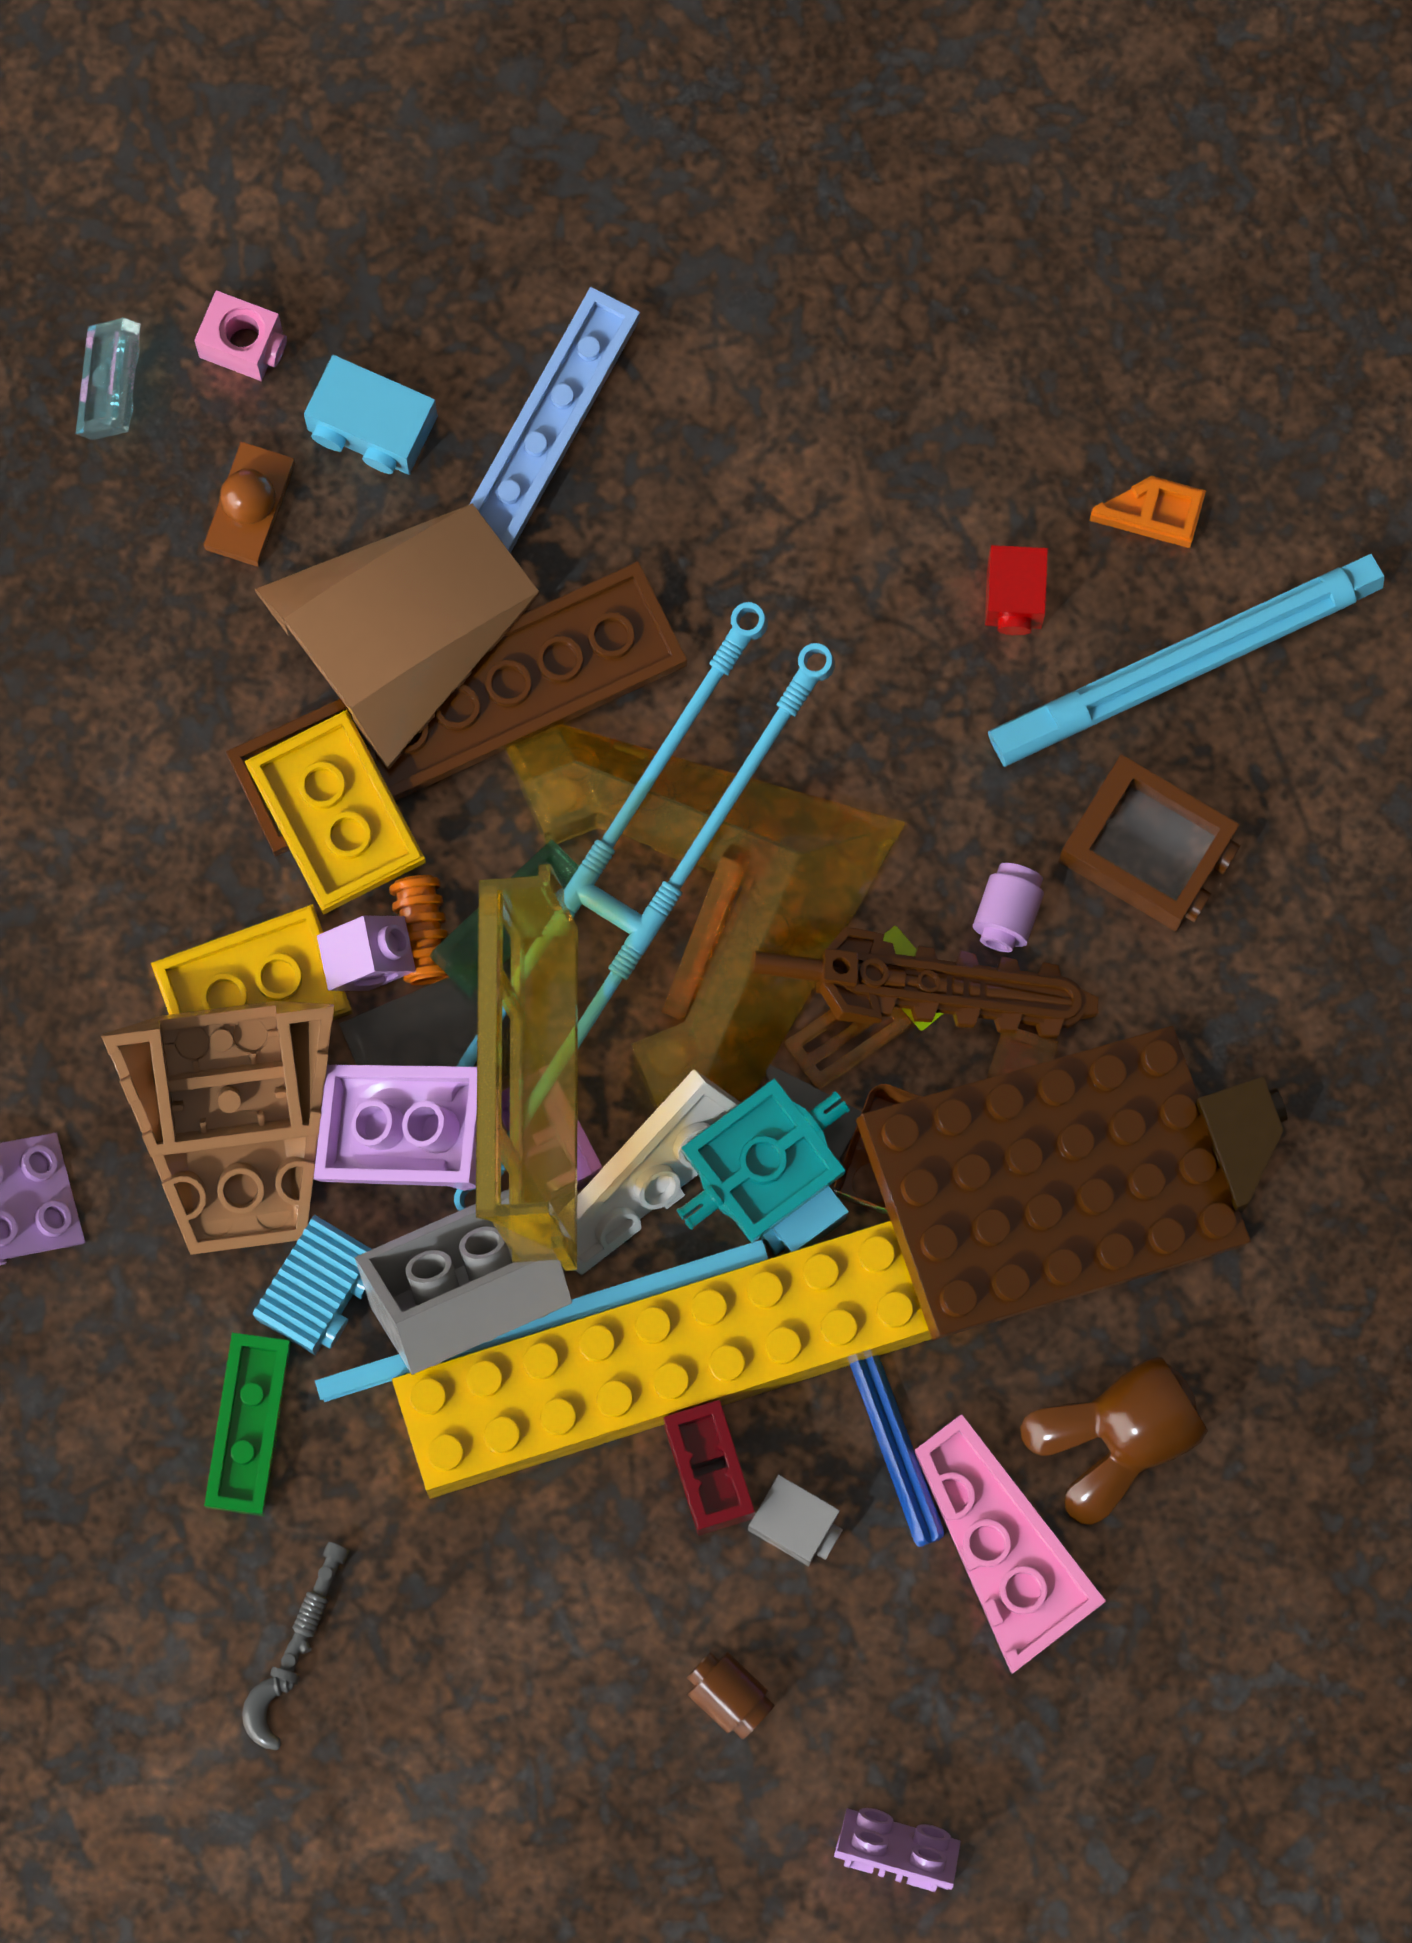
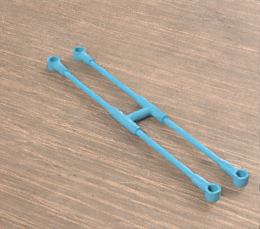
M744 602L733 610L731 615L732 628L710 661L712 667L601 841L597 839L595 844L592 845L582 864H580L557 900V903H555L548 914L545 922H543V932L456 1066H474L556 937L560 938L565 928L569 925L568 923L571 922L581 905H584L629 934L612 964L608 967L611 970L608 977L500 1146L495 1145L493 1165L486 1180L480 1187L465 1191L456 1190L454 1203L458 1211L466 1208L464 1199L467 1193L472 1190H479L481 1192L482 1201L492 1197V1191L501 1179L507 1166H509L510 1161L514 1158L511 1153L621 981L629 978L632 970L635 969V965L638 964L642 955H644L662 927L667 916L682 895L681 887L791 716L795 717L817 682L826 680L833 674L835 659L825 645L811 643L800 651L798 657L800 668L786 688L783 696H781L780 701L777 702L779 709L668 882H662V885L643 914L638 913L595 886L598 878L615 853L614 845L723 675L728 676L730 674V671L749 642L761 638L766 632L768 619L764 611L757 604ZM747 613H756L759 616L757 626L751 630L741 629V618ZM814 654L826 656V664L819 671H811L807 668L808 659Z

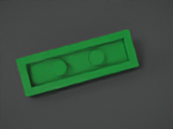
M232 1332L204 1504L206 1508L264 1516L291 1349L290 1340Z

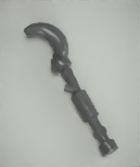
M328 1542L323 1556L326 1557L323 1567L318 1571V1578L313 1590L306 1593L304 1602L292 1626L295 1633L281 1659L280 1668L272 1667L270 1673L272 1678L266 1679L254 1687L244 1702L242 1712L244 1728L248 1736L256 1744L266 1749L278 1750L281 1746V1739L272 1733L267 1724L266 1714L268 1706L276 1696H281L282 1692L288 1693L294 1685H298L300 1676L295 1674L294 1671L298 1664L299 1655L301 1652L305 1654L312 1650L308 1638L315 1635L319 1621L328 1604L327 1592L331 1583L336 1578L339 1564L345 1563L350 1551L332 1542Z

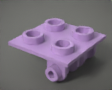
M57 1133L0 1143V1266L6 1264V1259L84 1244L85 1240Z
M847 1808L834 1857L845 1860V1867L872 1874L874 1867L878 1868V1876L883 1878L886 1871L896 1873L895 1881L900 1883L902 1877L906 1876L908 1877L907 1884L935 1892L937 1887L952 1890L961 1841L951 1838L948 1832L936 1826L922 1824L914 1828L894 1822L890 1815L877 1809L862 1808L859 1811Z

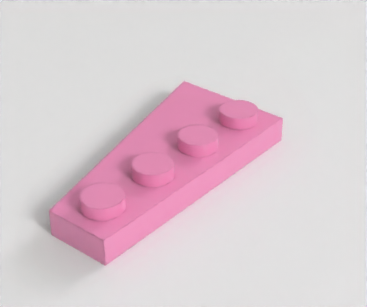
M962 1414L915 1449L914 1452L1009 1670L1013 1674L1099 1608L1106 1600Z

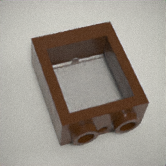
M1121 754L1063 847L1058 862L1176 932L1184 918L1195 923L1212 894L1203 888L1213 870L1224 875L1241 845L1232 839L1240 824ZM1131 786H1132V787H1133L1132 790H1131L1130 793L1128 794L1127 798L1125 799L1124 803H1123L1122 806L1120 807V809H1119V811L1117 812L1116 816H1115L1114 818H1112L1113 815L1115 814L1116 810H1117L1118 807L1120 806L1121 802L1123 801L1124 797L1126 796L1127 792L1129 791V789H1130ZM1106 829L1105 834L1103 835V837L1101 838L1100 842L1098 843L1097 847L1095 848V850H1094V852H1093L1092 850H1093L1094 846L1096 845V843H1097V841L1099 840L1100 836L1102 835V833H1103L1104 830Z

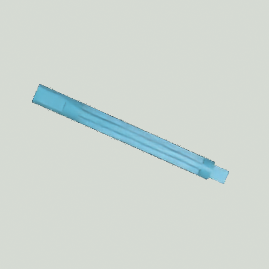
M1372 554L1344 567H1338L989 730L990 742L1001 763L1006 767L1356 603L1357 600L1383 589L1384 575Z

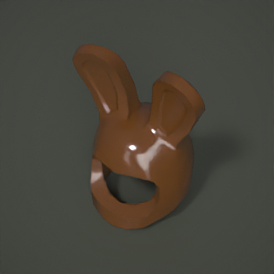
M1162 1357L1148 1358L1132 1367L1108 1387L1101 1396L1091 1402L1068 1403L1034 1411L1024 1418L1020 1428L1021 1438L1026 1447L1033 1453L1042 1456L1059 1453L1095 1438L1101 1437L1109 1449L1108 1454L1071 1483L1066 1491L1064 1501L1066 1511L1071 1518L1079 1523L1090 1525L1109 1516L1138 1474L1187 1453L1200 1444L1208 1432L1197 1412L1195 1396L1187 1381L1177 1370L1167 1364Z

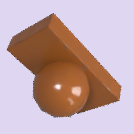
M240 442L229 476L221 486L220 501L204 542L205 550L259 567L295 467L294 458Z

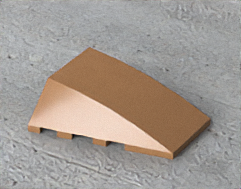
M473 503L255 589L257 595L287 635L293 634L351 712L355 726L388 770L401 756V751L417 733L420 734L435 717V712L455 689L458 690L472 674L471 670L488 650L491 651L540 595L539 590Z
M271 1001L158 1016L101 1035L120 1078L125 1096L141 1129L150 1157H152L161 1178L163 1189L190 1255L298 1241L299 1237L303 1234L304 1229L308 1225L334 1004Z

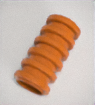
M415 875L401 878L389 887L390 894L396 896L397 899L392 904L393 912L399 913V916H405L416 972L404 976L403 981L411 985L439 983L449 979L455 973L454 966L447 964V959L452 956L451 949L444 945V942L449 939V934L441 926V924L446 922V915L443 912H439V907L444 903L443 897L436 894V890L440 888L441 883L439 878L432 875Z

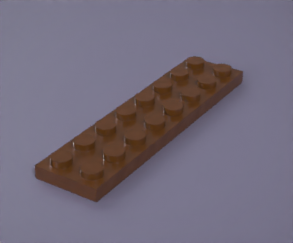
M639 561L523 614L491 651L488 650L471 670L472 674L458 690L455 689L435 712V717L420 734L417 733L401 751V756L389 770L361 733L360 735L394 800L397 801L687 666V659ZM341 699L226 751L227 757L275 857L290 849L254 782L245 761L348 710ZM348 710V712H349V714H350V716H351V718H352V720H353V716H352L351 712Z

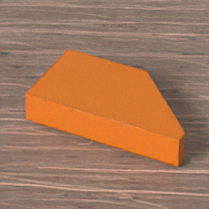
M1150 476L1133 485L1130 490L1104 504L1102 502L1093 507L1089 521L1190 548L1206 490Z

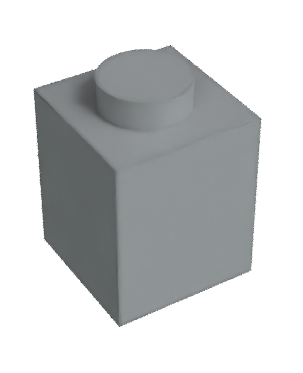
M778 1475L749 1524L748 1531L809 1566L815 1555L826 1560L843 1529L834 1524L840 1510Z

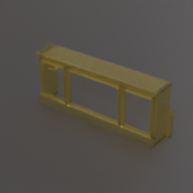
M545 864L539 865V876L479 880L476 1218L492 1221L509 1249H512L513 1263L559 1260L565 1271L577 1270L578 927L564 902V889L552 866ZM503 925L511 937V982L503 970ZM502 1006L511 1020L510 1138L501 1125ZM501 1162L509 1173V1204H501Z

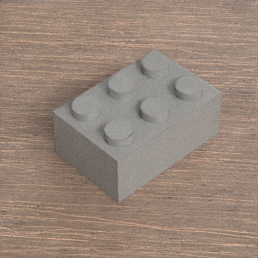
M514 1187L355 1257L370 1307L412 1375L572 1304L558 1252Z

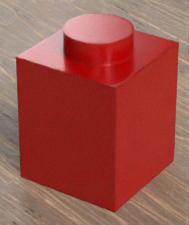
M991 545L987 567L985 626H997V631L1006 635H1026L1031 633L1032 628H1042L1046 605L1048 548Z

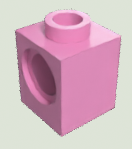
M216 290L194 341L199 358L262 381L268 365L276 367L280 362L285 350L287 336L282 334L283 330L278 313ZM241 329H251L259 334L256 341L246 347H238L230 343L232 335Z

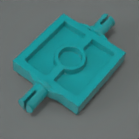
M775 1078L681 1148V1152L699 1174L704 1191L676 1210L681 1219H685V1224L692 1230L694 1226L719 1209L722 1213L732 1218L749 1241L754 1243L845 1174L846 1170L828 1148L823 1132L825 1128L845 1113L850 1112L845 1101L840 1103L841 1096L834 1091L831 1096L808 1112L790 1099Z

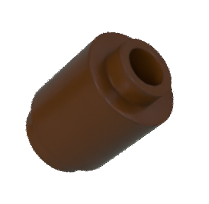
M710 1652L687 1677L694 1685L687 1695L726 1733H730L733 1730L742 1740L760 1724L775 1706L765 1696L768 1690L729 1652H726L720 1659Z

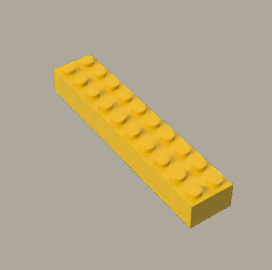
M888 1221L449 1360L413 1375L408 1373L393 1378L392 1382L429 1498L432 1499L664 1425L663 1417L719 1399L721 1406L849 1366L858 1360H864L875 1355H884L931 1340L932 1338L892 1223Z

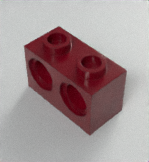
M720 1399L663 1417L664 1428L698 1536L752 1520L755 1516V1511Z

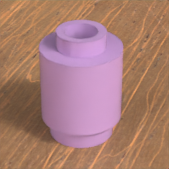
M1001 863L997 873L990 875L973 923V929L981 935L980 942L1000 952H1012L1014 947L1027 945L1044 896V892L1040 888L1043 877L1039 873L1022 865Z

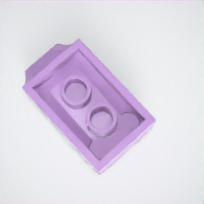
M327 1065L315 1156L314 1179L320 1182L450 1186L464 1191L480 1187L490 1174L493 1165L498 1121L499 1096L495 1088L492 1072L483 1067Z

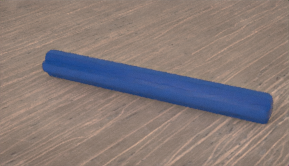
M875 1355L864 1360L855 1361L850 1364L913 1540L918 1547L939 1541L944 1536V1529L879 1355Z

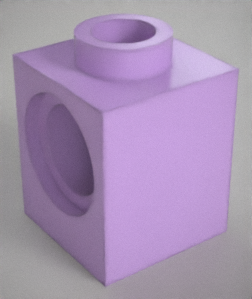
M361 916L317 935L328 991H370L416 972L405 916Z

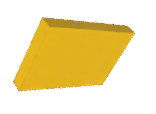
M348 710L245 761L323 915L426 863L424 855Z
M313 904L151 963L169 1015L271 1001L334 1004L333 1020L353 1014L345 991H328L317 935L322 934L323 930Z

